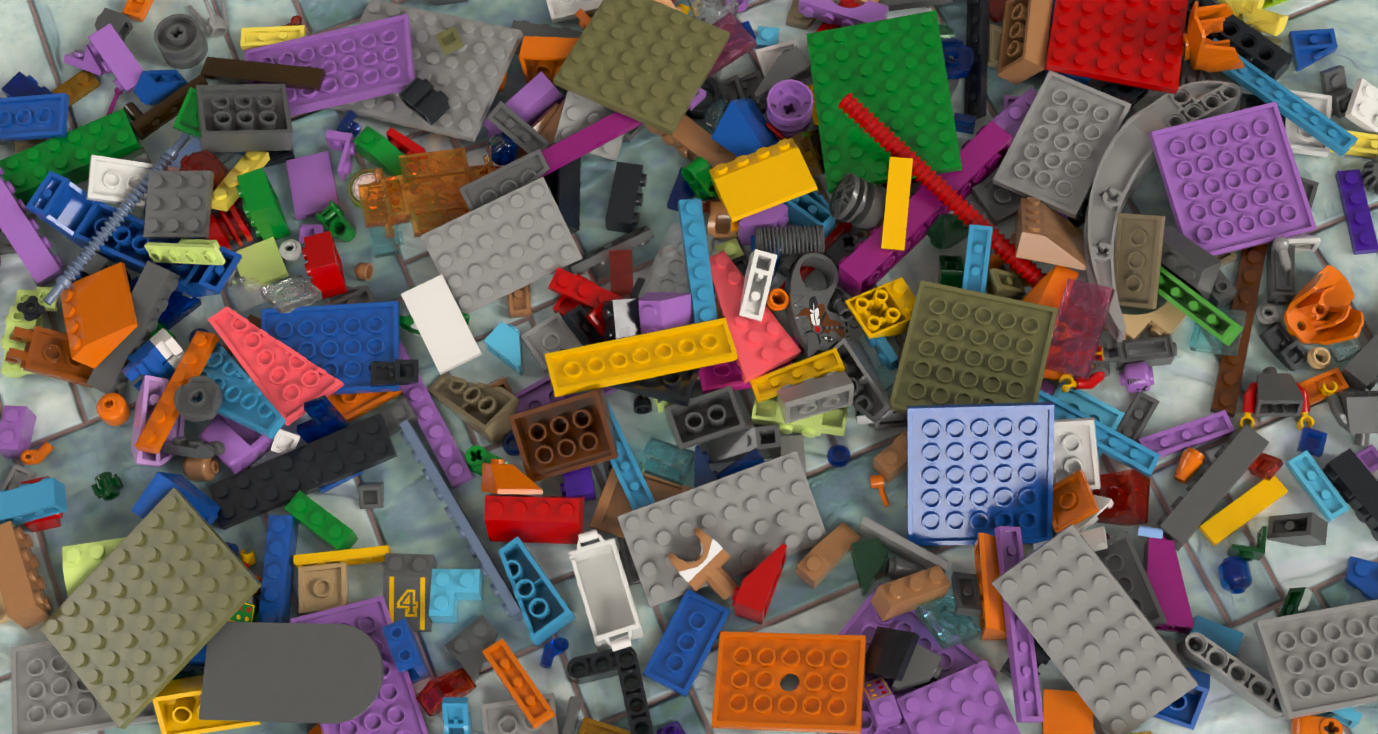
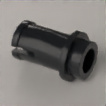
M1086 198L1076 218L1068 216V220L1077 227L1081 226L1085 221L1084 215L1088 206Z

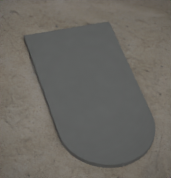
M227 622L207 643L199 720L338 724L350 721L363 714L379 694L384 677L382 655L378 646L368 634L350 625Z

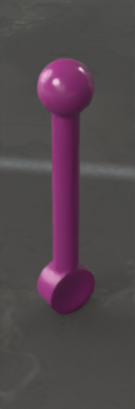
M117 87L114 89L115 95L106 115L112 113L117 99L123 93V90L120 92Z

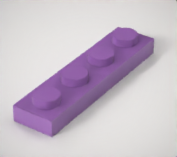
M1226 410L1140 438L1137 440V443L1161 455L1160 458L1187 450L1188 447L1192 448L1231 435L1235 429Z

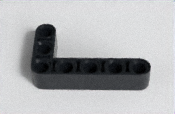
M632 647L614 652L612 649L572 658L568 662L567 672L570 679L576 684L619 676L631 734H636V729L641 725L649 728L647 734H654L637 654ZM624 655L633 657L629 664H622L620 659ZM605 660L609 662L608 667L604 670L596 668L599 661ZM577 666L585 668L584 673L581 675H574L572 672ZM630 678L638 680V684L633 688L625 685L626 681ZM634 702H641L644 705L638 712L630 709Z

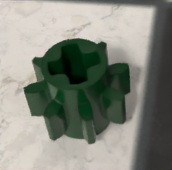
M104 472L96 476V484L91 486L95 496L98 499L103 498L104 501L117 498L120 495L119 489L124 487L120 477L117 474L112 475L111 472Z

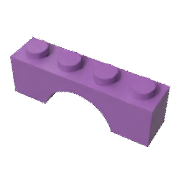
M799 0L798 13L808 18L813 17L822 20L827 24L846 27L887 19L889 6L868 0L859 7L844 8L835 4L832 0Z

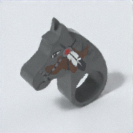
M808 253L802 256L790 270L784 291L789 296V303L785 308L794 336L803 347V360L828 351V349L833 348L844 337L856 341L862 334V328L856 320L842 321L837 314L827 309V305L837 286L839 275L832 260L820 253ZM811 266L818 269L826 279V289L813 291L808 286L806 288V284L800 276V267Z

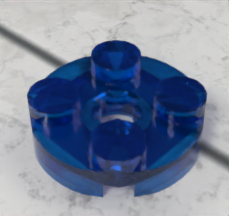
M948 38L942 40L947 79L955 80L967 77L974 61L972 49L964 45L963 41L959 39ZM949 56H953L957 61L950 62L947 59H949Z

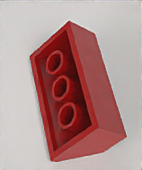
M518 494L485 495L484 520L489 541L510 542L518 536L525 543L577 544L579 540L578 534L584 533L585 497Z

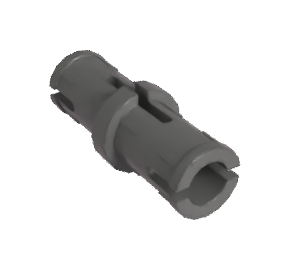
M835 289L830 299L833 310L839 314L842 321L852 320L854 315L845 303L848 298L843 295L840 289Z

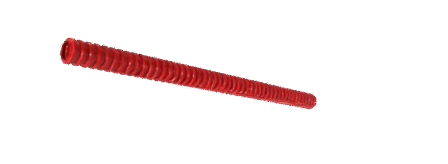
M848 93L840 101L838 108L843 109V113L848 114L849 119L853 118V122L855 124L858 123L860 129L864 128V132L869 133V137L874 138L875 143L879 142V146L881 148L884 147L885 152L890 153V157L913 159L912 177L915 176L917 182L921 181V185L923 187L926 186V190L928 192L931 191L932 196L936 195L938 197L937 200L943 202V206H948L947 210H952V214L954 216L957 215L959 221L962 219L964 221L963 224L968 226L972 224L994 227V224L990 225L988 223V219L985 220L983 218V214H978L979 210H974L972 208L973 205L967 203V199L963 200V196L961 194L958 195L956 189H951L952 185L948 186L946 184L947 181L941 179V175L937 176V171H932V167L930 165L927 166L925 160L922 162L920 160L921 157H917L915 155L916 152L910 150V146L906 147L905 142H901L899 136L895 137V133L893 131L890 132V128L888 126L885 127L884 122L880 123L879 118H875L874 113L868 111V107L864 108V104L862 102L859 103L857 97L854 99L853 94ZM993 228L991 250L994 249V253L996 255L999 254L1001 260L1005 259V263H1009L1011 265L1010 268L1016 270V274L1020 273L1022 275L1021 278H1025L1027 280L1026 283H1030L1033 289L1047 274L1045 272L1042 273V269L1037 268L1036 263L1032 264L1031 260L1016 257L1015 244H1011L1009 238L1005 239V235L1003 233L1000 234L998 228ZM1067 297L1061 310L1064 314L1063 317H1067L1069 319L1068 322L1074 324V328L1078 327L1080 330L1093 334L1099 328L1100 323L1098 321L1095 322L1093 316L1090 318L1088 316L1089 313H1085L1083 311L1084 308L1078 306V302L1074 303L1072 297Z

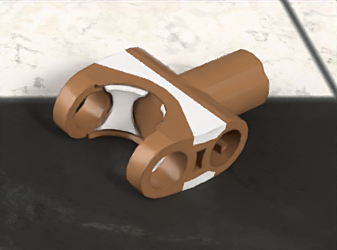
M696 527L692 532L699 538L698 541L701 545L700 555L693 561H683L672 552L667 557L677 572L695 591L706 582L725 600L734 592L735 587L739 586L722 568L731 557L714 539Z

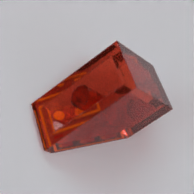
M460 668L430 680L418 694L416 700L427 715L432 717L442 712L443 697H465L477 686L466 671Z

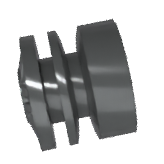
M848 173L843 176L834 189L829 206L830 214L833 218L841 219V221L847 223L850 222L852 226L864 231H870L883 216L887 190L885 187L873 182H866L864 178Z

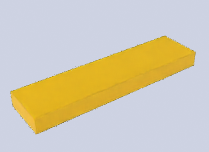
M890 157L881 249L905 250L913 159Z
M833 348L759 376L749 382L757 402L760 403L776 397L777 390H780L785 385H798L809 378L819 379L833 371L838 373L845 371V367L837 348Z
M1272 473L1203 523L1198 529L1215 547L1286 495L1288 490Z
M389 545L293 555V559L297 568L346 562L347 566L385 562L386 553L393 552Z

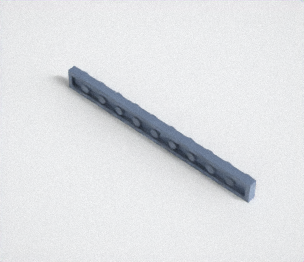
M407 419L399 424L403 430L400 433L401 437L407 445L411 443L414 449L411 451V454L417 463L422 462L425 467L422 470L424 476L429 482L433 481L436 486L433 489L434 493L440 501L444 499L447 507L444 508L451 520L455 518L459 524L455 528L462 539L467 538L470 545L467 548L473 558L478 557L482 563L478 566L485 578L488 576L491 578L493 584L490 587L497 598L501 596L505 603L502 605L508 617L513 616L517 621L521 620L523 616L518 601L415 428Z

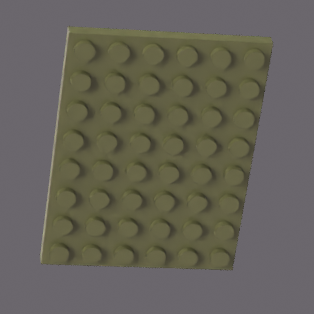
M173 488L40 626V629L116 725L121 729H126L251 598L262 584L178 489Z

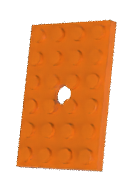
M720 631L712 728L861 734L866 635ZM787 674L796 675L799 679V685L793 691H785L780 686L781 680Z

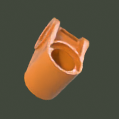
M1310 715L1291 719V734H1329L1328 731H1324L1326 727L1333 734L1343 733L1341 723L1334 718Z

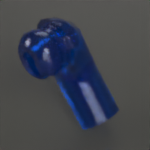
M558 637L546 643L539 666L551 669L554 657L569 648V641L566 638Z

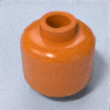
M117 393L105 394L99 399L96 406L99 417L110 426L122 425L129 419L131 414L128 402Z

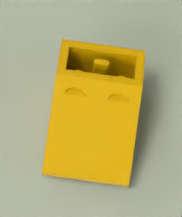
M901 277L850 298L845 303L868 338L872 339L901 335L907 332L916 297Z

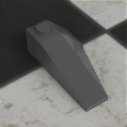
M844 337L833 348H837L845 367V373L853 382L854 395L852 405L876 423L892 408V405L871 359L860 342Z

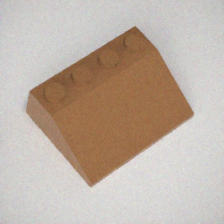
M1034 197L1021 198L1015 221L1016 257L1085 270L1083 231L1058 212L1040 202L1039 199Z

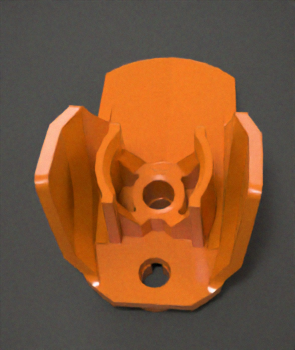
M1195 1L1189 16L1187 33H1183V60H1190V66L1193 70L1206 72L1244 68V63L1238 56L1236 49L1230 47V39L1213 41L1206 38L1210 33L1223 31V21L1233 14L1232 8L1228 3L1198 7L1199 2Z
M1326 265L1299 291L1284 312V322L1287 325L1288 333L1293 337H1297L1300 343L1329 345L1354 339L1360 335L1364 324V314L1361 310L1351 309L1352 307L1349 304L1355 296L1349 282L1339 270L1333 266Z

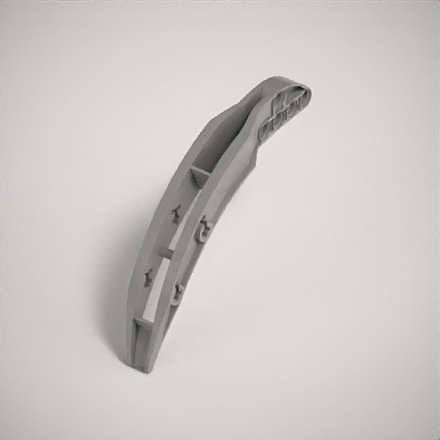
M1212 80L1197 81L1178 87L1176 94L1166 93L1126 121L1111 141L1099 163L1084 221L1083 241L1086 261L1084 275L1097 313L1117 342L1123 341L1126 325L1120 309L1115 284V232L1118 213H1123L1135 190L1157 165L1148 134L1151 131L1230 113L1236 108L1241 93L1240 88L1236 84Z

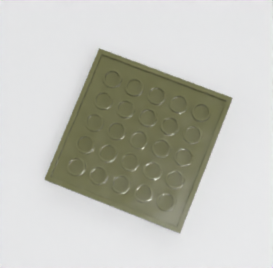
M603 0L554 77L553 84L672 136L730 39V32L654 0Z
M920 280L890 398L892 405L890 410L907 414V406L1038 402L1059 308Z

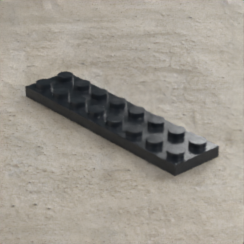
M379 413L208 487L213 501L221 507L217 514L221 527L226 530L289 503L299 490L308 495L322 487L397 457V453L384 417Z

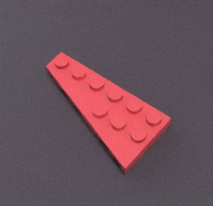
M725 251L709 257L716 300L722 312L721 317H726L738 354L736 362L740 366L743 383L745 384L799 357L801 350L766 305L761 322L739 316L745 277Z
M227 306L208 319L260 391L286 420L285 424L287 426L344 386L342 381L334 378L325 370L308 361L307 358L281 341L276 340Z

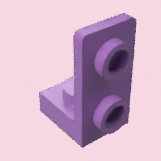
M327 130L325 139L329 148L335 151L343 150L337 172L341 181H346L348 174L352 172L353 155L357 154L353 142L355 139L352 133Z

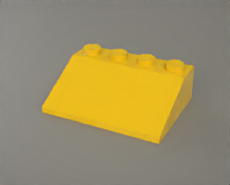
M792 138L780 140L777 144L769 147H762L749 155H741L731 162L718 164L709 170L715 191L732 222L817 190V186L804 158Z

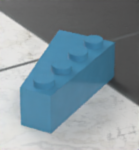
M518 536L498 550L514 590V595L520 606L523 619L527 625L530 638L536 646H539L577 617Z

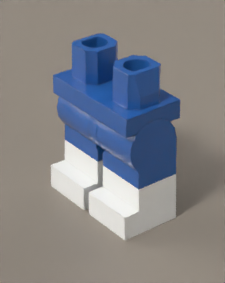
M162 328L143 344L135 354L132 353L127 357L130 363L122 372L131 382L140 375L143 378L145 375L169 379L170 381L185 352L172 336ZM143 378L134 384L138 391H140Z

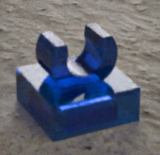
M349 110L336 131L352 133L353 137L356 138L362 128L361 125L355 122L357 114Z

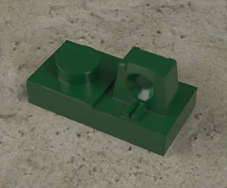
M1307 587L1289 588L1279 617L1306 612L1310 605L1313 591Z

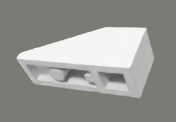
M757 249L750 254L744 279L739 316L762 321L777 255Z

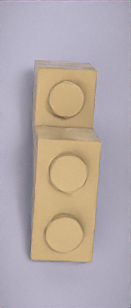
M1169 301L1150 313L1140 315L1122 313L1126 325L1123 341L1138 339L1146 330H1149L1153 337L1168 336V334L1172 336L1183 324L1186 314ZM1096 312L1094 321H1098L1100 323L1099 327L1101 329L1108 331L1100 316Z

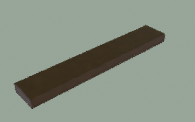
M207 57L200 74L205 79L249 84H285L287 88L320 91L326 72L323 68Z

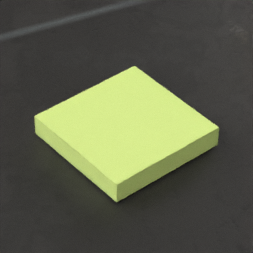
M274 237L236 251V253L242 255L237 269L247 293L289 276Z

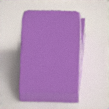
M88 44L85 46V51L74 50V52L64 56V63L100 76L109 74L101 65L103 59L99 54L95 56Z

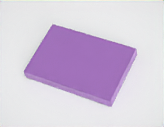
M329 151L286 160L297 220L315 217L317 212H322L329 205L330 200H333L340 207Z

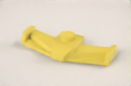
M1217 0L1219 4L1228 3L1233 10V15L1247 25L1252 24L1260 32L1277 36L1285 29L1289 18L1287 15L1262 9L1265 0Z

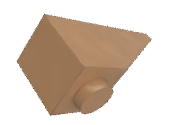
M842 522L796 566V575L811 588L815 589L856 545L861 536Z

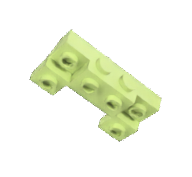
M36 287V290L17 291L15 305L10 306L9 314L5 318V335L1 338V346L5 351L1 373L5 377L20 378L27 374H36L24 371L20 364L5 361V357L9 348L23 351L25 349L26 343L10 340L15 326L24 329H33L35 325L43 327L45 317L43 314L35 320L26 321L23 313L17 310L18 303L27 301L30 296H36L38 303L45 307V312L58 311L56 306L58 297L51 306L43 301L53 287Z
M777 396L760 403L757 402L755 397L751 423L769 426L778 425L780 433H801L803 436L810 438L821 436V433L844 436L849 406L785 424L777 402Z

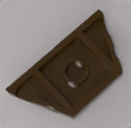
M819 130L793 135L810 173L814 177L824 175L825 169Z

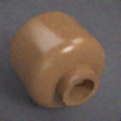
M215 455L209 459L186 457L182 463L183 473L191 481H211L220 469L219 461L216 460Z

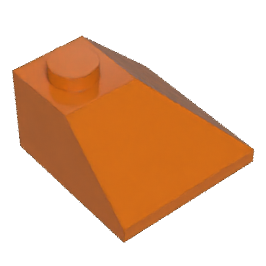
M490 459V463H482V492L495 494L543 493V490L513 464H505V459Z

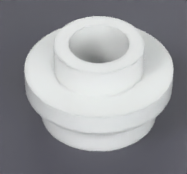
M289 239L280 245L279 252L283 259L295 261L300 257L302 247L298 241ZM294 247L293 250L287 251V249Z

